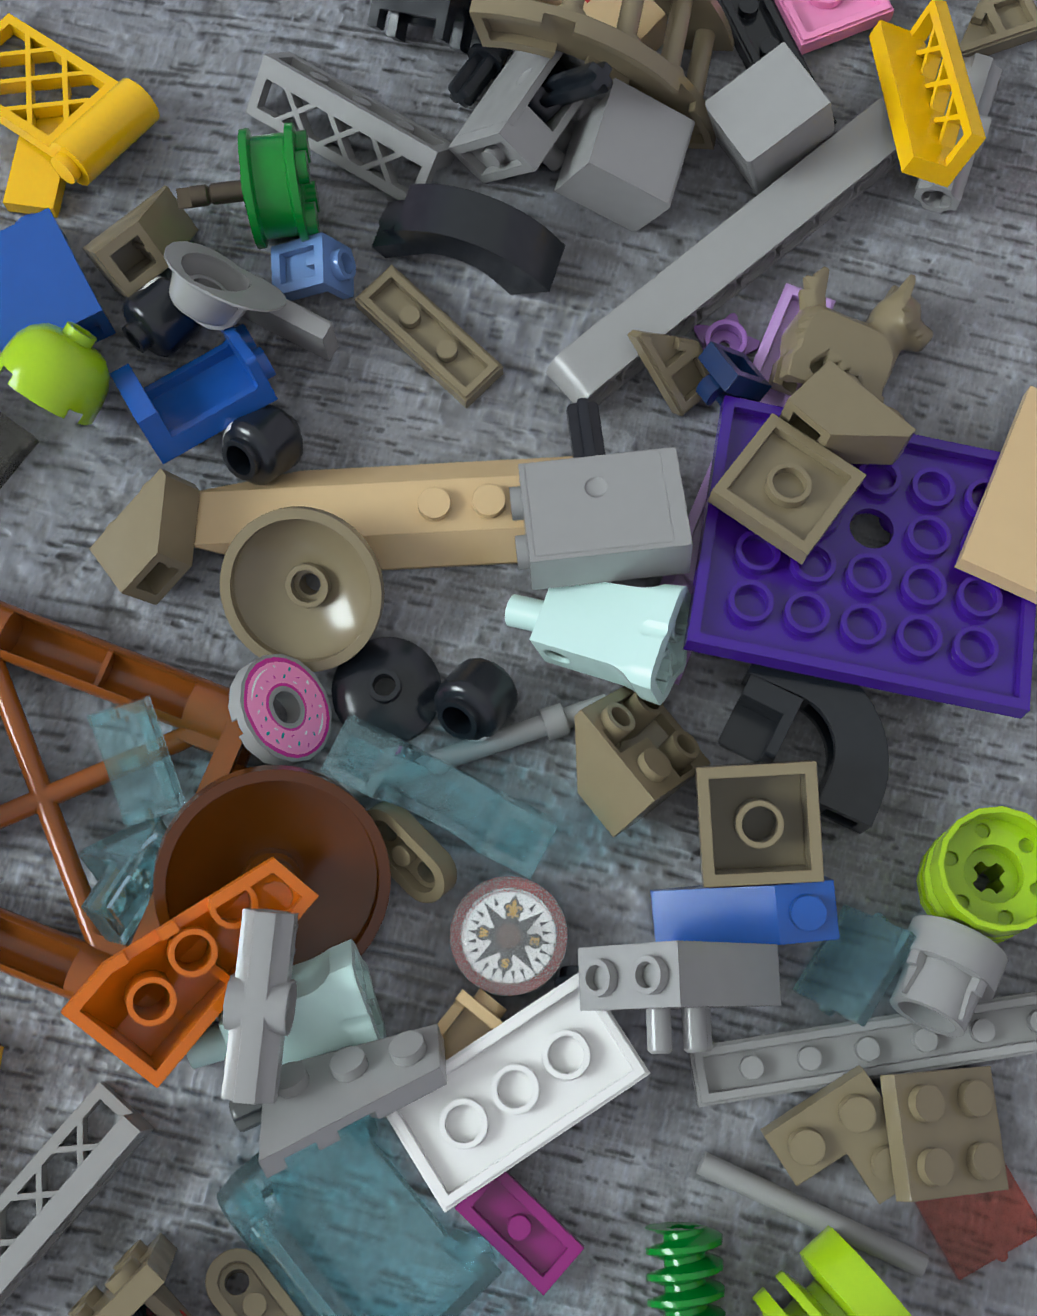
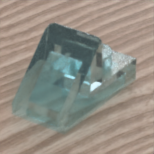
M150 816L85 847L79 853V857L98 881L81 908L109 942L126 945L140 923L151 898L155 859L159 845L167 830L160 817Z

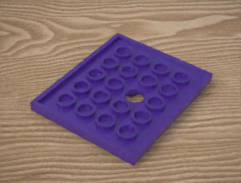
M725 395L720 407L683 650L1004 716L1023 718L1030 711L1036 604L955 568L1001 452L913 434L901 456L893 465L851 464L865 473L866 477L801 565L707 501L712 489L770 415L773 413L780 417L784 408ZM859 514H872L879 517L881 527L890 533L889 543L881 548H869L861 545L851 533L850 522Z

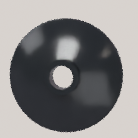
M396 637L374 638L369 640L355 656L337 667L331 688L332 703L340 722L358 739L379 746L399 745L419 736L437 715L434 696L441 684V679L431 657L416 644ZM382 678H390L395 682L393 692L386 696L378 695L375 692V685Z

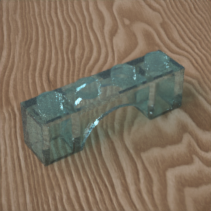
M350 714L346 719L320 769V772L373 799L392 803L435 823L462 839L478 853L531 879L557 829L556 822L552 816L353 714Z

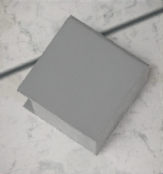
M782 42L716 92L705 103L718 144L756 195L760 194L836 133L830 100L785 42Z
M614 78L611 90L590 111L583 108L580 109L554 192L628 230L638 231L670 208L695 122L621 80Z

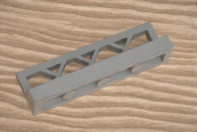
M289 51L264 54L245 113L279 132H283L284 123H291L289 120L295 118L297 125L294 124L296 131H307L310 150L398 200H405L409 189L398 183L391 161L406 157L420 165L421 169L415 184H431L437 169L451 166L455 155L448 149L451 144L448 140ZM272 82L285 89L292 111L279 115L265 107ZM301 99L309 102V104L303 106ZM317 108L328 114L335 134L323 140L313 134L306 115L307 112ZM344 123L353 128L346 130ZM360 132L369 136L378 159L367 164L356 159L348 137ZM337 142L340 149L331 144ZM386 147L395 151V153L389 155ZM380 166L382 173L373 168Z
M104 1081L99 1082L0 1195V1307L154 1130V1127ZM103 1101L120 1119L100 1142L88 1143V1117ZM77 1130V1144L64 1145ZM77 1152V1169L59 1189L47 1190V1164L56 1153ZM36 1177V1191L23 1192ZM36 1199V1216L19 1236L6 1237V1211L18 1200Z

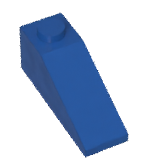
M824 876V882L703 887V885L650 890L655 942L679 940L785 945L840 940L834 880Z

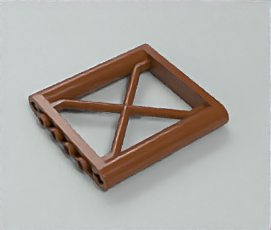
M1 600L0 716L29 793L0 805V829L35 814L38 815L84 940L0 907V972L70 1000L103 961L129 945L110 938L59 804L190 747L212 754L197 789V792H199L208 784L225 775L248 768L246 766L252 753L246 749L238 737L243 734L239 728L238 721L232 722L228 709L229 687ZM5 662L178 729L51 783ZM153 893L131 944L159 927Z

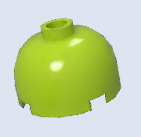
M67 321L64 328L50 323L29 325L17 332L0 354V373L7 369L13 374L7 383L9 386L33 403L61 418H65L69 410L83 414L77 424H92L103 407L109 392L110 373L106 360L93 347L97 338L73 322Z

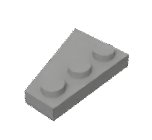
M438 1024L404 1031L397 1035L283 1064L281 1067L278 1101L274 1104H262L258 1162L266 1178L288 1168L285 1158L314 1143L317 1144L319 1151L340 1141L341 1138L338 1130L369 1115L380 1120L447 1085L445 1045Z

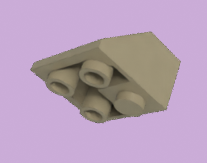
M626 686L584 707L574 716L577 791L613 838L645 817L694 778L695 766L711 764L701 752L694 737L682 729L664 707L663 703L657 705L641 699L633 690Z

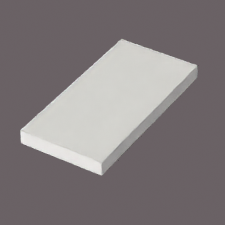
M577 973L447 1059V1085L386 1117L445 1213L651 1073L611 1011H580L579 973Z

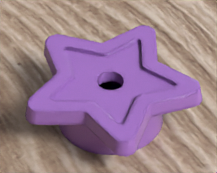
M730 313L725 319L718 320L710 326L700 324L694 326V333L702 345V350L706 348L710 341L718 344L726 342L729 344V348L745 353L747 356L757 351L761 344L759 340L747 335L743 326L739 324L735 313Z

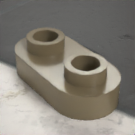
M385 800L367 810L385 842L391 877L412 898L422 903H433L455 886L457 869L452 857L405 807L397 802Z
M242 1248L230 1249L218 1255L210 1264L205 1278L206 1292L221 1316H302L297 1306L266 1265L252 1251ZM243 1273L249 1278V1285L246 1291L239 1295L229 1293L226 1288L228 1279L233 1274Z

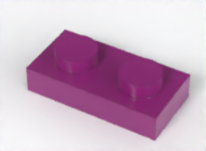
M508 1171L455 1206V1209L543 1296L584 1250V1245Z

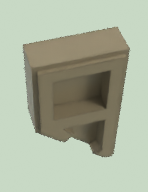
M979 1L959 45L962 57H969L975 53L989 56L1036 40L1037 7L1034 1Z
M632 330L627 334L672 413L683 416L702 400L696 392V388L699 382L710 373L698 359L699 355L703 352L698 341L685 337Z

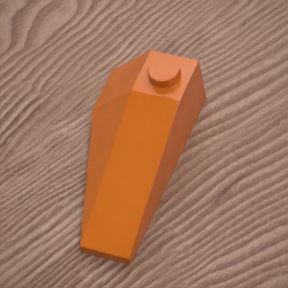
M271 857L103 961L62 1008L61 1014L158 1088L223 1011L227 984L230 976L236 972L243 909L256 908L299 913V920L319 895L274 857Z

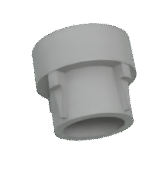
M915 916L897 952V958L904 967L890 998V1004L903 1017L927 1030L949 1037H962L965 1034L978 1001H989L994 998L1008 964V957L995 942L966 925L939 916Z

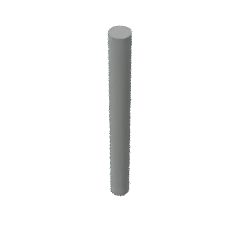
M704 1152L696 1174L820 1232L829 1225L850 1246L921 1278L925 1273L929 1261L928 1254L709 1152Z

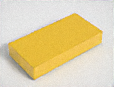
M63 116L36 119V128L49 135L64 122ZM21 136L18 137L3 204L9 212L24 214L38 213L49 208L54 217L58 218L67 182L52 167L50 162L52 157Z

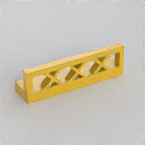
M931 0L911 30L879 20L870 33L869 39L902 173L948 188L984 142L986 136L947 2L944 0ZM930 35L928 46L926 48L925 40ZM941 57H942V62H941L940 69H939V72H938L939 64H940ZM952 91L951 98H950L949 105H948V109H947L946 116H945L944 113H945V110H946V106H947V103H948V99H949V96H950V92ZM961 126L964 135L955 145L959 129Z

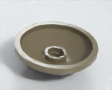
M290 506L265 513L248 523L236 535L228 547L220 573L222 606L226 618L237 637L256 656L284 654L298 659L312 672L328 670L343 664L355 656L369 642L379 625L385 595L380 565L373 550L363 536L353 526L338 516L313 507ZM308 573L314 574L319 578L321 584L319 590H313L307 585L306 575Z

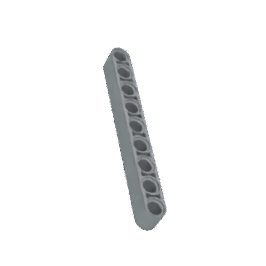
M880 97L564 348L548 366L547 376L572 403H576L578 398H587L588 401L596 402L600 405L646 368L627 336L629 332L640 330L684 337L694 329L695 325L702 323L899 164V159L884 97Z

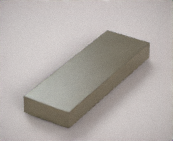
M393 265L389 266L354 299L356 307L466 409L504 374L503 366Z

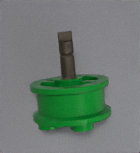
M293 122L284 123L283 132L252 136L249 128L238 130L240 180L211 183L209 186L202 184L176 189L179 210L210 206L211 203L220 205L244 202L252 235L258 249L268 248L269 240L299 236L301 241L304 242L309 240L310 235L320 233L318 220L320 205L316 181H311L309 163H311V153L306 130L296 131Z

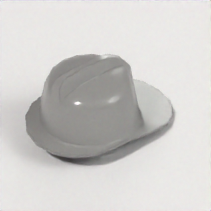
M188 241L172 242L165 248L164 259L172 270L169 296L173 304L182 313L207 329L224 330L235 326L247 310L273 312L279 311L286 306V296L279 288L240 268L213 249Z

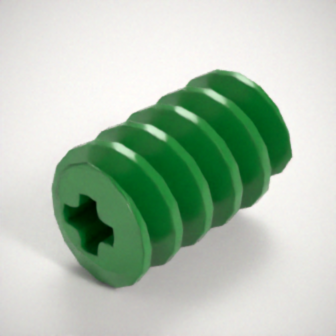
M661 1222L647 1225L645 1229L663 1235V1242L647 1247L646 1255L664 1261L663 1268L647 1273V1281L664 1286V1293L649 1298L647 1306L665 1312V1316H726V1312L721 1307L711 1304L724 1297L725 1286L720 1281L709 1278L723 1271L724 1260L718 1255L707 1252L722 1245L723 1234L713 1228L690 1222Z

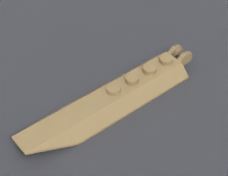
M573 457L304 470L282 474L265 485H256L247 481L201 490L194 548L225 555L236 535L257 517L279 508L305 506L332 513L353 526L373 550L381 571L517 563L515 536L525 535L524 520H512L509 487L520 486L518 464Z

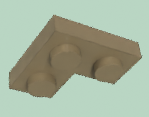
M860 1065L760 1129L796 1187L847 1154L879 1204L895 1195L883 1098Z

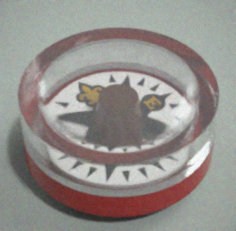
M513 876L493 878L474 887L459 903L450 927L452 954L464 976L480 989L505 997L525 995L544 986L558 971L565 956L568 940L566 920L555 898L539 884L525 878Z

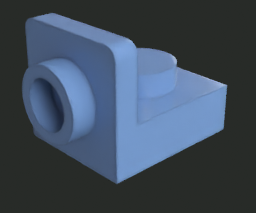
M323 232L310 235L308 241L302 242L299 238L271 247L272 285L279 288L287 300L294 301L324 292H329L343 300L354 296L356 264L350 247Z

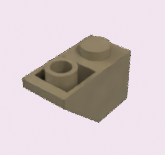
M164 185L82 249L114 291L130 297L169 267L164 259L166 246L172 242H190L197 233L198 228L184 209H178L177 199L168 186Z
M830 359L787 399L779 417L849 464L893 465L899 459L916 431L897 410L885 405L864 388L854 375L843 371Z
M160 468L142 486L140 492L118 517L108 524L102 535L89 548L122 594L157 605L192 567L200 490L195 484Z

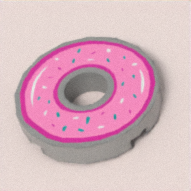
M284 654L263 655L237 672L230 686L228 709L232 722L238 721L239 728L243 733L238 737L247 750L262 762L271 765L293 766L310 760L324 749L331 733L332 711L327 693L314 672L298 659ZM274 698L279 700L285 707L287 722H283L276 715L273 707Z

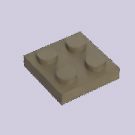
M772 413L712 489L707 501L802 565L858 490L866 474Z
M991 1066L880 1075L896 1202H918L1009 1190Z

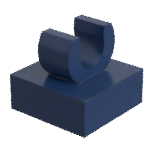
M710 341L698 357L710 373L699 382L696 388V392L706 405L711 406L716 400L721 406L725 395L760 402L772 387L745 353Z

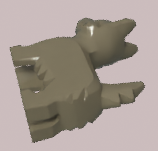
M822 267L813 276L806 275L803 277L804 289H800L798 292L800 311L787 326L781 337L780 358L774 363L771 370L769 384L772 387L770 389L791 396L796 392L797 383L804 384L830 359L843 371L854 375L864 388L884 402L882 392L902 350L920 352L934 335L933 330L921 320V304L911 295L916 276L910 274L900 287L893 285L885 298L875 306L866 321L863 322L826 307L825 295L830 271L827 267Z

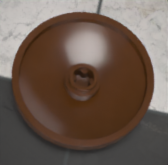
M262 765L238 770L215 780L197 792L182 806L165 831L155 859L153 898L159 926L262 862L274 857L319 895L298 920L293 965L310 960L327 949L350 939L356 944L360 955H363L375 938L385 917L391 889V871L386 845L377 825L366 808L350 791L338 782L312 770L287 765Z

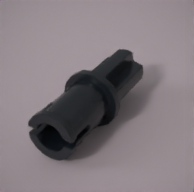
M481 43L473 44L468 50L469 59L448 85L451 100L465 108L472 106L491 79L497 78L504 68V62L513 50L482 47Z

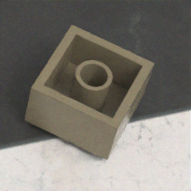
M795 760L695 766L703 887L824 882L817 761Z

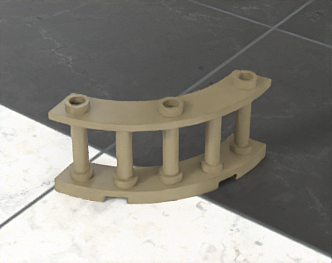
M535 0L471 1L469 13L482 47L523 51L550 59L553 58L557 50L585 61L584 64L592 61L596 64L605 61L612 68L609 75L612 80L614 78L621 80L695 122L688 148L714 150L716 136L705 107L706 102L703 99L712 51H733L735 44L731 26L717 0H654L669 18L661 55L642 43L637 36L644 0H622L616 28L587 16L583 10L585 0H562V4L558 6ZM684 49L692 50L687 77L684 76V71L680 67Z

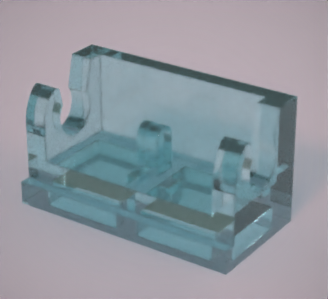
M150 695L87 715L121 811L120 815L123 824L126 827L179 811L186 801Z

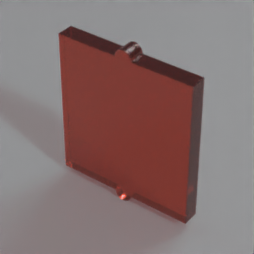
M1006 1163L1009 1190L914 1202L953 1273L959 1280L995 1259L1005 1262L1008 1259L1007 1252L1037 1236V1217Z

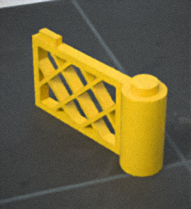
M10 13L0 20V46L13 35L25 42L24 50L0 52V68L25 65L26 77L0 79V95L26 92V105L4 107L0 104V123L52 157L50 160L52 167L66 182L70 184L77 182L83 186H88L159 120L160 114L155 102L144 88L129 78H123L119 82ZM57 62L62 65V73L35 76V64ZM94 85L99 89L90 98L72 99L71 87ZM63 90V101L36 103L35 91ZM63 116L64 122L49 135L36 128V119Z

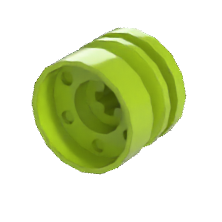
M998 806L978 808L953 823L946 832L942 833L932 843L921 858L916 882L920 904L926 914L947 918L966 925L985 935L996 944H1000L1037 923V820L1026 812ZM984 873L990 882L980 892L973 883L979 875Z
M829 1225L799 1252L805 1266L814 1278L806 1288L782 1270L775 1275L779 1283L793 1298L784 1309L777 1304L764 1287L752 1297L759 1306L763 1316H912L861 1256Z

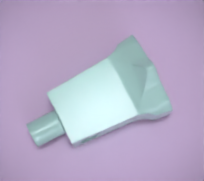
M603 582L549 588L545 600L513 594L506 606L505 622L507 626L532 631L529 640L545 662L626 686L633 690L639 698L661 705L668 697L675 680L683 673L686 666L687 650H683L691 594L687 586L671 584L655 587H634Z
M352 939L333 946L310 960L293 965L291 979H294L297 985L296 1008L291 1031L288 1036H285L282 1065L337 1051L348 1046H356L386 1038V1030L368 965L362 959ZM223 1011L219 1015V1024L209 1027L186 1054L193 1069L225 1060L229 1030L224 1029Z

